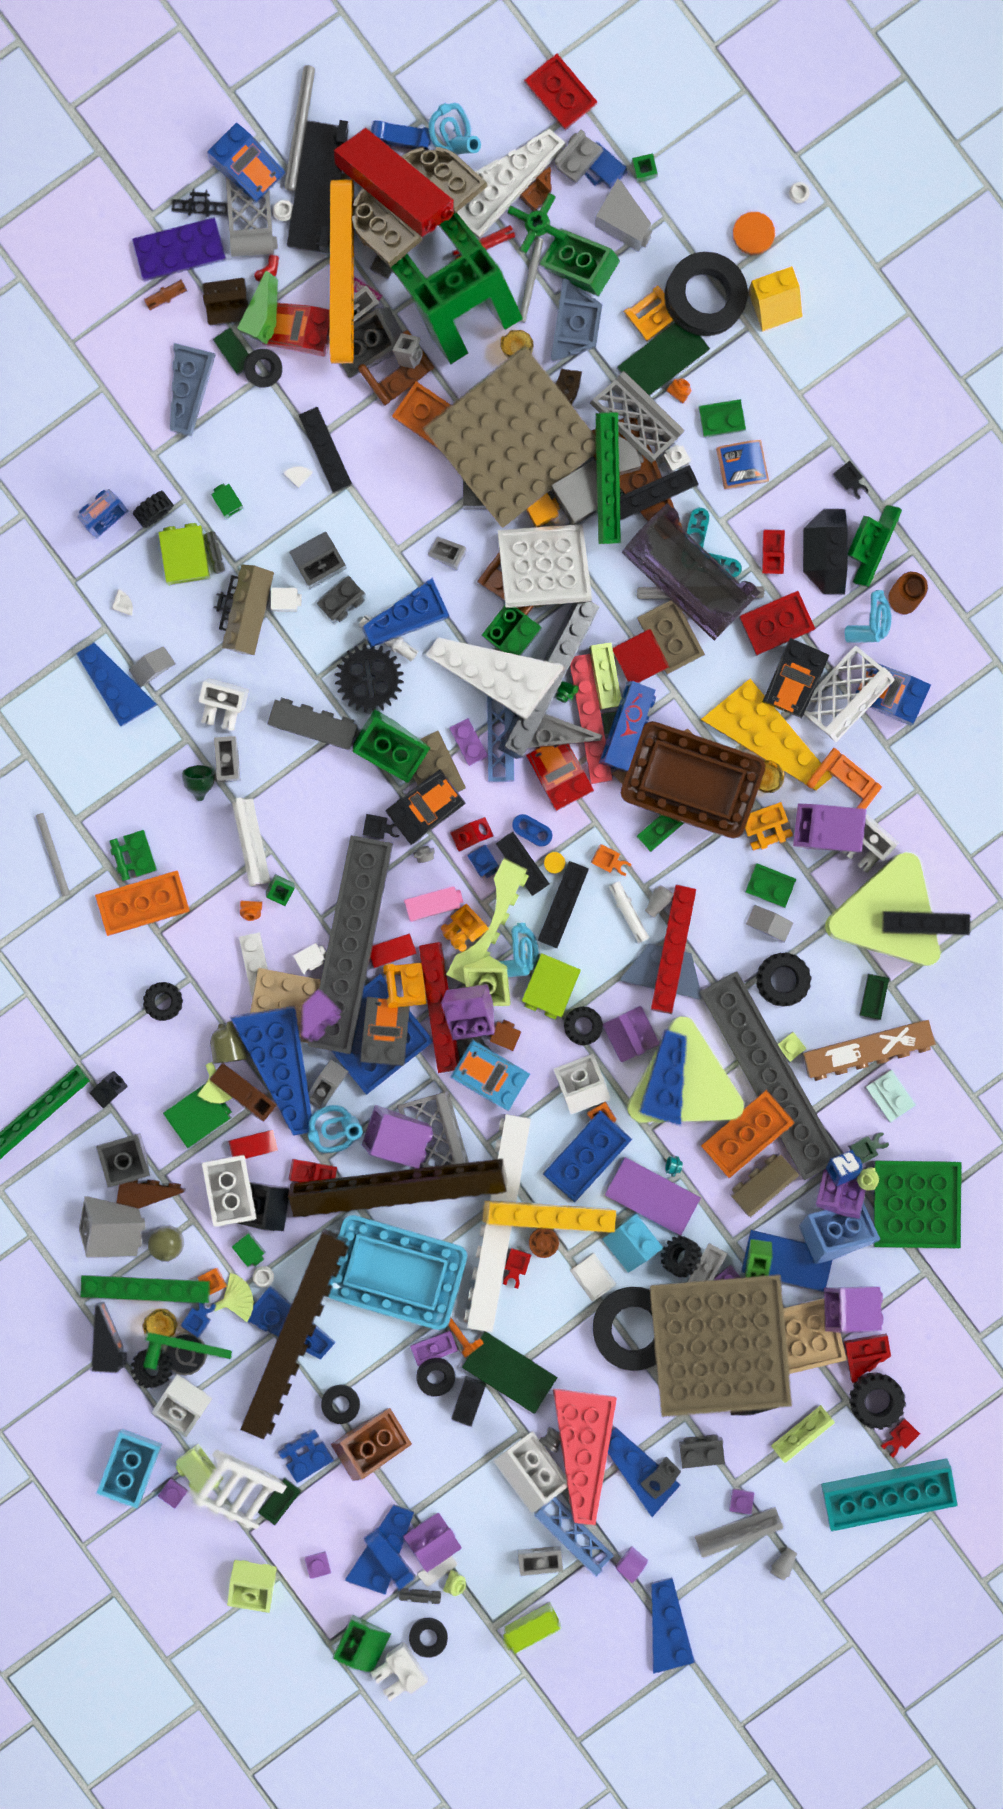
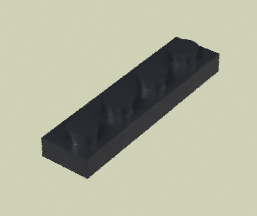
M318 406L299 414L298 416L333 494L353 486Z
M688 465L620 496V521L699 486L691 466Z
M571 861L568 862L537 941L558 948L589 868Z
M882 911V933L970 935V913Z

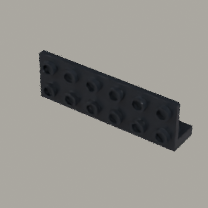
M339 120V125L307 121L287 239L288 247L329 253L331 180H341L342 170L335 165L334 150L348 139V121Z

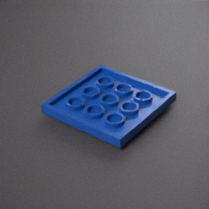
M381 974L364 986L351 1055L332 1051L366 1095L404 1066L361 1062L367 997H389L387 981ZM410 1010L405 1064L433 1043V1039Z

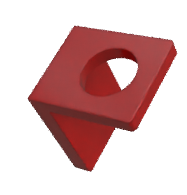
M486 817L470 822L450 832L459 852L494 836ZM479 824L484 826L486 830L485 835L480 832Z

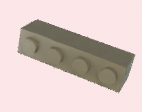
M241 565L222 648L240 654L255 655L274 576L273 571L255 565Z

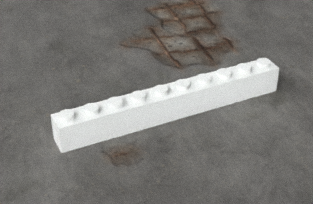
M506 1114L505 1118L500 1119L499 1130L503 1132L501 1139L496 1141L495 1152H499L498 1159L503 1158L507 1176V1192L490 1194V1200L517 1201L531 1118ZM481 1224L479 1237H483L482 1246H477L475 1258H479L478 1267L474 1266L472 1279L476 1281L474 1288L469 1290L468 1301H472L470 1310L466 1309L464 1322L468 1323L467 1328L493 1333L512 1226Z

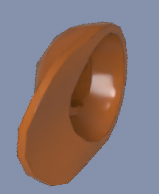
M914 571L906 572L900 576L888 594L891 608L903 615L910 614L917 609L927 595L929 589L927 579L924 575Z

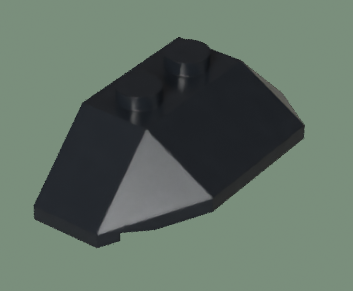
M823 509L803 528V573L823 595H845L848 570L846 510Z

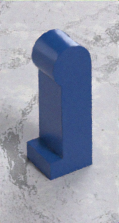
M378 120L372 122L370 131L387 145L411 150L424 147L425 150H429L431 139L427 127L422 129Z
M378 1528L364 1537L366 1544L374 1552L373 1554L399 1590L415 1579L416 1574Z

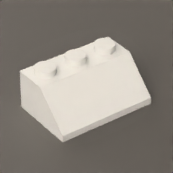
M245 1155L202 1162L213 1227L256 1219Z
M533 1431L493 1460L531 1514L567 1488L566 1475Z

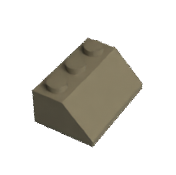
M781 1154L769 1156L764 1161L766 1163L764 1167L760 1170L757 1167L748 1175L750 1179L744 1184L739 1182L731 1189L733 1193L730 1196L750 1218L800 1176Z

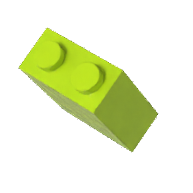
M189 523L184 525L185 528L176 529V526H169L163 528V531L158 532L165 578L168 585L211 579L204 532L201 525L197 526V523Z
M541 953L522 999L525 1002L524 1007L533 1011L540 1008L545 1011V1016L555 1020L557 1016L562 1018L581 969Z
M551 1602L505 1626L503 1641L508 1650L512 1649L514 1654H517L561 1630L560 1619Z

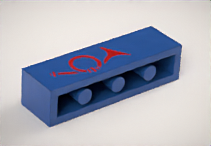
M634 681L626 683L599 763L622 772L629 770L643 726L649 721L647 714L656 701V696H654L655 689Z

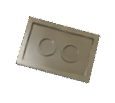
M676 598L637 617L643 631L652 630L669 665V668L664 670L666 675L705 655Z
M439 730L421 738L420 740L430 746V750L413 775L417 786L441 769L457 792L465 790L466 786Z

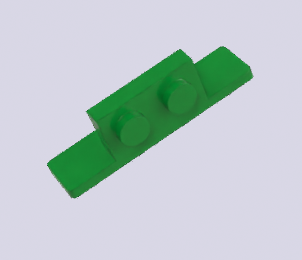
M886 505L879 522L869 516H863L848 550V556L860 563L853 580L854 584L864 587L870 586L901 515L902 509L900 507Z

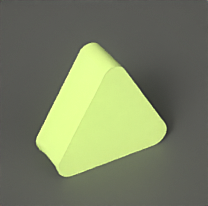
M905 852L894 856L838 907L825 922L826 933L832 939L919 966L933 965L941 956L938 938L935 934L882 933V911L932 912L921 861L913 853Z
M683 1016L674 1018L667 1030L687 1036L682 1091L683 1107H681L682 1121L733 1120L738 1118L744 1110L743 1099L694 1021ZM660 1043L627 1103L629 1115L637 1122H667L639 1113Z

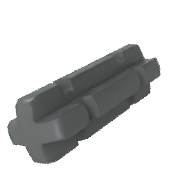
M215 531L207 532L204 536L206 543H208L207 548L213 563V571L215 574L225 571V567L221 561L223 559L219 543L216 542L218 540Z
M402 1588L399 1590V1600L408 1601L409 1599L411 1602L428 1603L430 1601L431 1604H440L441 1592L432 1591L431 1593L429 1590L412 1589L410 1591L409 1588Z

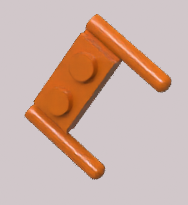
M834 747L807 782L809 788H814L828 770L835 778L863 799L857 806V808L867 809L882 789L879 783Z

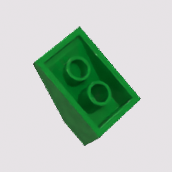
M561 228V231L568 234L566 240L563 242L555 237L541 260L540 266L562 279L569 280L571 284L579 289L599 297L618 266L619 258L612 248Z
M376 709L373 710L352 744L353 753L406 783H409L430 750V746Z

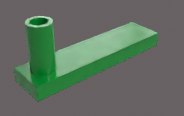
M146 1332L144 1340L149 1341L143 1367L156 1370L162 1344L231 1359L233 1351Z

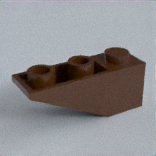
M224 1063L218 1067L209 1079L253 1116L263 1122L277 1106L271 1099Z
M137 1179L119 1185L116 1203L140 1209L182 1194L186 1191V1188H181L179 1183L168 1182V1186L159 1185L160 1181L147 1179V1183L138 1182Z

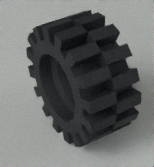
M161 490L146 498L144 502H141L132 514L143 528H147L153 523L158 522L159 519H162L164 515H167L174 504L165 492Z
M158 982L153 984L146 990L145 996H143V1007H145L146 1013L153 1019L159 1021L173 1019L182 1009V993L171 983ZM160 993H166L171 998V1005L165 1010H161L155 1005V998Z
M577 1007L570 1011L565 1019V1033L572 1042L578 1045H589L601 1036L603 1021L594 1009L590 1007ZM585 1017L591 1021L592 1029L589 1033L579 1034L576 1031L575 1023L579 1018Z
M685 1236L672 1237V1242L670 1240L666 1242L668 1244L667 1247L663 1246L665 1252L661 1253V1257L664 1259L660 1261L666 1271L677 1277L686 1278L688 1274H693V1269H698L696 1264L701 1263V1260L698 1259V1257H702V1253L699 1252L701 1248L696 1242ZM685 1250L683 1259L677 1263L680 1253Z
M147 1349L138 1352L137 1356L133 1357L132 1360L135 1362H132L130 1367H134V1369L130 1371L131 1374L135 1373L136 1376L133 1379L134 1381L139 1380L137 1383L139 1386L144 1385L143 1388L150 1387L151 1389L163 1385L169 1380L168 1377L172 1375L170 1370L173 1369V1365H169V1362H172V1359H167L169 1354L167 1352L162 1353L163 1349L160 1351L157 1363L158 1373L155 1376L149 1375L146 1368L143 1367Z

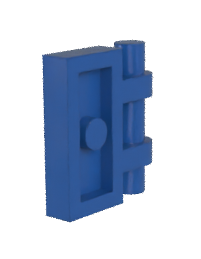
M315 1429L309 1433L305 1432L301 1435L300 1439L292 1444L289 1442L284 1445L285 1448L278 1452L281 1459L289 1455L292 1458V1461L287 1463L286 1466L297 1484L334 1461L324 1442L318 1445L314 1444L313 1440L319 1437ZM306 1445L309 1450L299 1456L296 1451Z

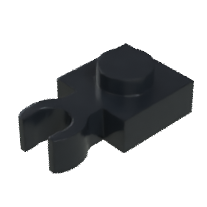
M850 460L832 474L845 492L850 488L853 490V495L857 500L861 499L857 493L859 489L864 490L866 494L869 492L865 485L859 483L863 476Z
M366 814L362 835L384 839L385 833H388L394 838L400 837V835L392 833V829L397 826L395 824L388 825V818Z

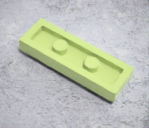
M612 643L589 646L600 710L618 707L621 693Z
M820 1405L774 1442L771 1447L781 1460L786 1463L835 1424V1422Z

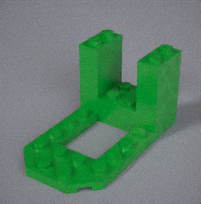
M457 212L449 220L442 222L438 226L461 254V257L425 278L408 254L390 267L410 294L431 339L450 365L468 354V350L453 320L483 301L504 330L523 319L501 268Z

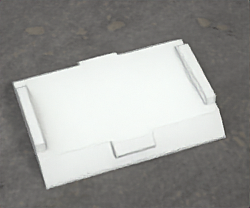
M595 1253L569 1270L592 1302L616 1285V1282Z

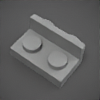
M582 129L571 136L569 144L564 150L561 149L557 153L554 161L557 170L576 184L603 152V148L588 138Z

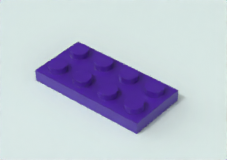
M215 217L132 238L143 281L226 260Z

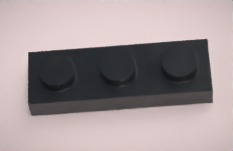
M513 831L495 843L506 859L527 869L525 874L529 875L525 887L532 896L550 884Z

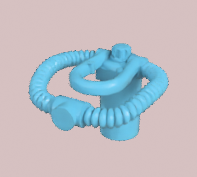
M442 103L438 105L439 108L431 115L428 123L429 136L433 145L450 150L457 155L477 153L481 148V141L477 136H470L471 125L462 106L458 103ZM455 109L460 114L464 123L465 134L464 136L461 135L459 125L453 117L444 118L439 126L440 133L447 145L443 146L435 136L434 124L438 117ZM448 121L453 124V132L456 133V137L449 140L448 134H446L444 129Z
M876 590L871 593L869 625L846 626V642H880L888 635L892 616L883 590Z
M517 923L511 931L514 960L499 961L507 966L508 977L528 975L535 968L539 958V947L535 935L526 926V923ZM518 933L526 934L528 937H522L519 945ZM525 942H526L527 948H528V952H527L528 959L525 958V953H526L525 947H524V946H525Z
M339 1105L325 1106V1108L323 1107L316 1111L309 1119V1132L307 1134L309 1141L314 1144L317 1151L319 1150V1152L324 1154L345 1150L353 1144L354 1140L362 1135V1127L358 1119ZM328 1111L340 1112L343 1116L328 1119L322 1124L321 1133L329 1140H335L345 1135L348 1137V1140L343 1145L329 1148L323 1147L319 1142L320 1139L315 1129L316 1119ZM341 1121L342 1132L338 1131L335 1135H328L326 1133L327 1125L331 1123L336 1124Z

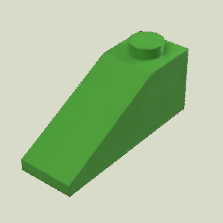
M265 271L237 328L246 336L264 344H267L273 336L277 316L278 279L271 273Z
M750 1240L745 1277L769 1276L772 1261V1242Z

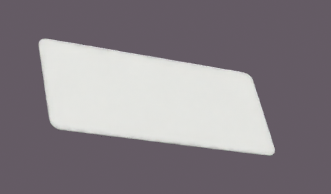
M451 1556L429 1572L423 1569L418 1573V1576L425 1586L429 1587L455 1568L458 1563Z

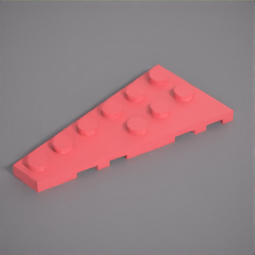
M553 1388L572 1520L574 1523L596 1525L617 1397Z

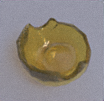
M510 330L507 335L501 337L500 348L506 358H510L524 345L531 353L533 352V339L529 333L523 330Z
M763 760L766 768L759 790L763 793H774L784 784L785 773L782 767L775 761Z
M165 1308L154 1309L144 1318L142 1328L144 1334L150 1332L172 1337L177 1331L178 1322L176 1316L171 1311Z

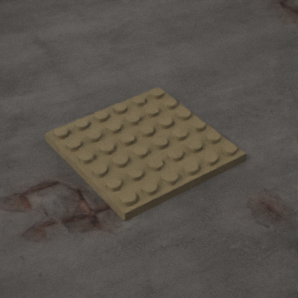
M525 345L423 427L424 431L502 528L552 489L551 485L571 474L596 454V436Z
M780 1275L650 1285L661 1417L792 1407Z

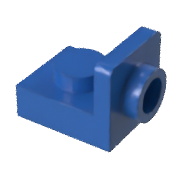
M486 844L467 855L480 877L485 876L487 879L497 873L496 868L499 865Z

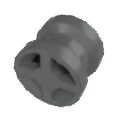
M549 1426L547 1434L541 1437L539 1441L549 1450L557 1453L561 1444L560 1433Z

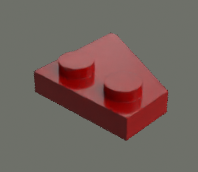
M887 1333L844 1341L852 1383H855L860 1376L867 1371H872L879 1363L891 1357Z

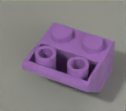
M487 984L446 990L441 1004L453 1040L495 1033L493 1001Z
M319 989L303 1004L302 1036L311 1042L319 1040L325 1034L324 1029L329 1024L333 1026L341 1018L339 1014L342 1012Z

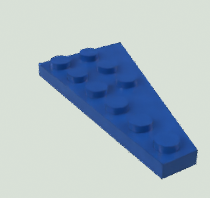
M295 1006L230 1017L293 1136L308 1133L309 1119L312 1113Z

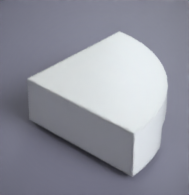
M295 466L287 469L283 474L295 486L300 488L312 476L313 471L306 467Z
M118 588L111 609L133 616L134 607L131 598Z

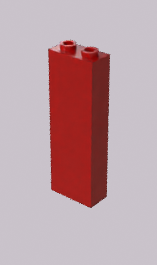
M364 128L334 150L335 165L421 237L434 231L438 225L449 220L454 214V201L449 195L367 128Z

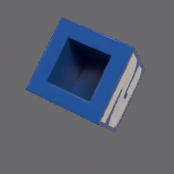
M853 1150L830 1159L826 1167L836 1187L856 1179L863 1169L861 1159L854 1154Z

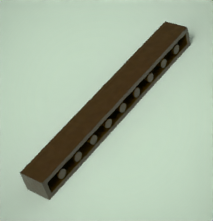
M502 1158L291 1183L288 1197L293 1217H307L309 1215L342 1211L349 1212L359 1209L392 1207L402 1204L500 1194L507 1192V1176Z
M327 1229L321 1232L240 1430L263 1440L267 1434H272L276 1425L273 1419L275 1415H280L284 1403H281L283 1395L288 1396L292 1384L289 1383L292 1375L296 1376L300 1364L297 1361L300 1356L304 1357L308 1348V1344L305 1343L307 1337H312L317 1325L313 1324L316 1316H321L325 1307L322 1304L324 1296L328 1298L333 1288V1285H330L332 1277L336 1278L341 1266L338 1265L341 1257L345 1258L349 1246L346 1245L348 1238Z

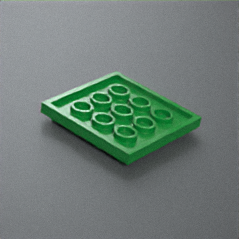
M874 1160L875 1172L879 1177V1183L874 1190V1227L880 1240L873 1243V1247L961 1249L962 1162Z

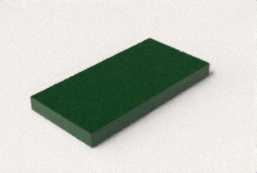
M674 323L618 365L617 369L620 373L624 371L651 396L711 349L701 336L691 334Z
M484 1331L480 1337L484 1344L468 1356L462 1368L535 1414L558 1377L487 1331Z

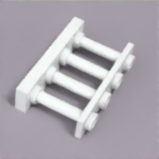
M215 1448L211 1456L217 1461V1467L200 1493L189 1489L188 1494L193 1498L192 1502L200 1508L207 1507L209 1511L216 1515L219 1513L223 1514L229 1521L234 1522V1520H237L245 1528L249 1529L251 1526L258 1529L260 1525L253 1517L269 1493L274 1490L283 1493L287 1486L276 1475ZM228 1469L231 1470L232 1475L217 1498L212 1499L208 1497L223 1472H227ZM243 1476L247 1477L248 1481L232 1505L224 1504V1501L238 1480L242 1479ZM259 1483L262 1484L263 1488L246 1513L239 1511L253 1487Z

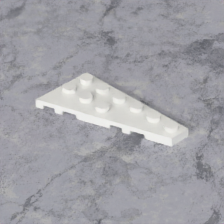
M549 129L529 140L526 145L519 149L508 152V155L499 160L496 159L475 171L487 182L488 187L457 212L475 236L480 239L549 165L557 153L566 146L565 141Z
M437 638L425 654L435 663L527 720L564 669L560 664L443 638Z

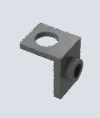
M666 1456L657 1469L641 1482V1485L654 1499H657L673 1485L681 1470ZM650 1481H657L660 1484V1490L652 1489L649 1484Z

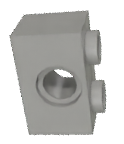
M236 736L214 737L217 781H241L238 738Z
M561 1546L518 1550L520 1576L563 1572Z

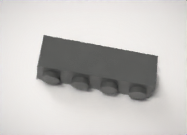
M282 697L280 701L274 700L267 723L268 726L351 751L358 725L354 724L355 720L343 716L342 720L334 718L333 713L324 710L321 713L314 712V707L301 704V707L292 705V700Z

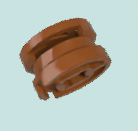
M537 1228L534 1230L529 1238L530 1250L540 1258H548L554 1255L559 1247V1240L555 1231L550 1228Z

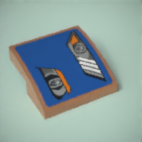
M761 439L716 447L724 490L769 481Z

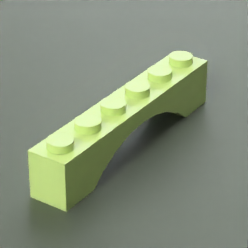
M506 858L503 859L494 877L496 907L491 924L488 927L489 929L475 944L465 951L456 954L446 974L447 976L465 984L464 966L490 956V952L487 950L491 943L495 945L500 935L497 930L500 924L505 925L510 915L506 912L510 905H515L519 897L516 891L519 885L524 887L529 875L525 874L526 868Z

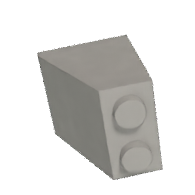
M617 179L596 215L595 227L639 252L641 247L646 248L653 232L650 230L651 222L622 181Z
M594 460L551 485L552 489L550 492L571 525L598 509L597 464Z
M84 1196L79 1233L86 1258L137 1256L139 1247H142L141 1233L145 1230V1218L141 1217L140 1210Z

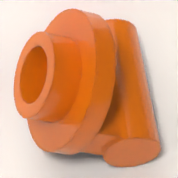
M680 378L674 379L666 391L684 404L692 389L687 380Z
M241 900L240 916L247 921L259 919L263 903L260 901Z

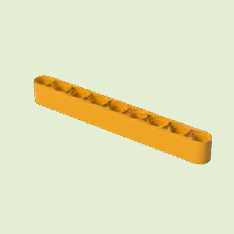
M353 179L331 180L330 182L331 364L353 363L354 361Z

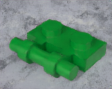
M145 830L123 836L126 844L122 846L119 845L117 838L109 841L112 848L110 849L111 855L114 856L117 864L116 871L117 874H120L122 882L130 880L128 873L130 870L135 871L136 877L158 871ZM127 851L132 862L129 864H125L122 854Z

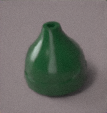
M195 765L184 769L182 772L184 787L193 794L197 801L204 800L214 784L215 773L213 768L205 765Z

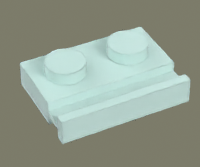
M889 1070L866 1086V1089L890 1123L916 1106L893 1070Z

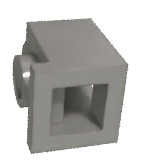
M400 334L392 350L399 366L414 369L420 363L423 354L419 344L421 341L420 337Z

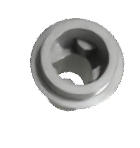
M659 885L658 888L654 889L644 911L655 918L672 901L671 898L674 894L664 886Z
M786 1547L784 1552L770 1566L772 1567L770 1573L785 1581L787 1577H790L798 1553Z

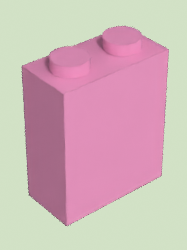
M455 886L404 900L411 922L461 908L460 903H464L460 889L456 890Z

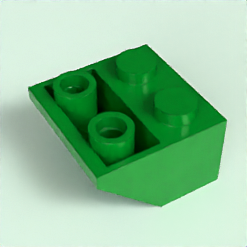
M504 605L481 636L498 651L522 656L540 633L542 627L516 607L506 608Z
M352 1615L334 1652L333 1659L352 1669L370 1673L374 1671L392 1633Z

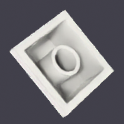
M594 1054L554 1068L571 1114L611 1099Z
M177 1374L151 1414L187 1437L213 1398Z

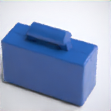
M597 141L596 143L603 148V152L589 169L599 179L596 181L587 172L585 176L594 186L603 182L611 189L616 180H620L628 172L627 167Z

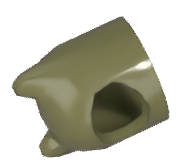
M227 1022L226 1027L224 1024H219L218 1030L212 1034L210 1040L213 1064L247 1060L245 1044L234 1027L233 1022Z
M163 1225L155 1229L148 1240L150 1254L156 1260L162 1262H169L177 1258L185 1245L182 1232L171 1225Z

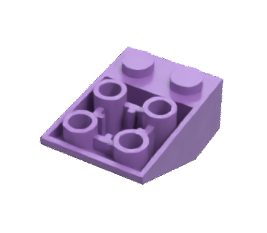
M798 803L793 846L811 850L862 852L867 809Z

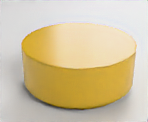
M558 852L549 853L544 859L545 869L553 874L561 872L565 867L564 856Z

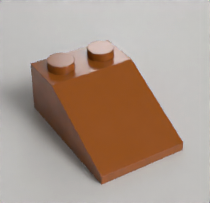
M387 1408L347 1432L330 1445L351 1480L358 1481L369 1476L411 1446L412 1443L391 1408Z

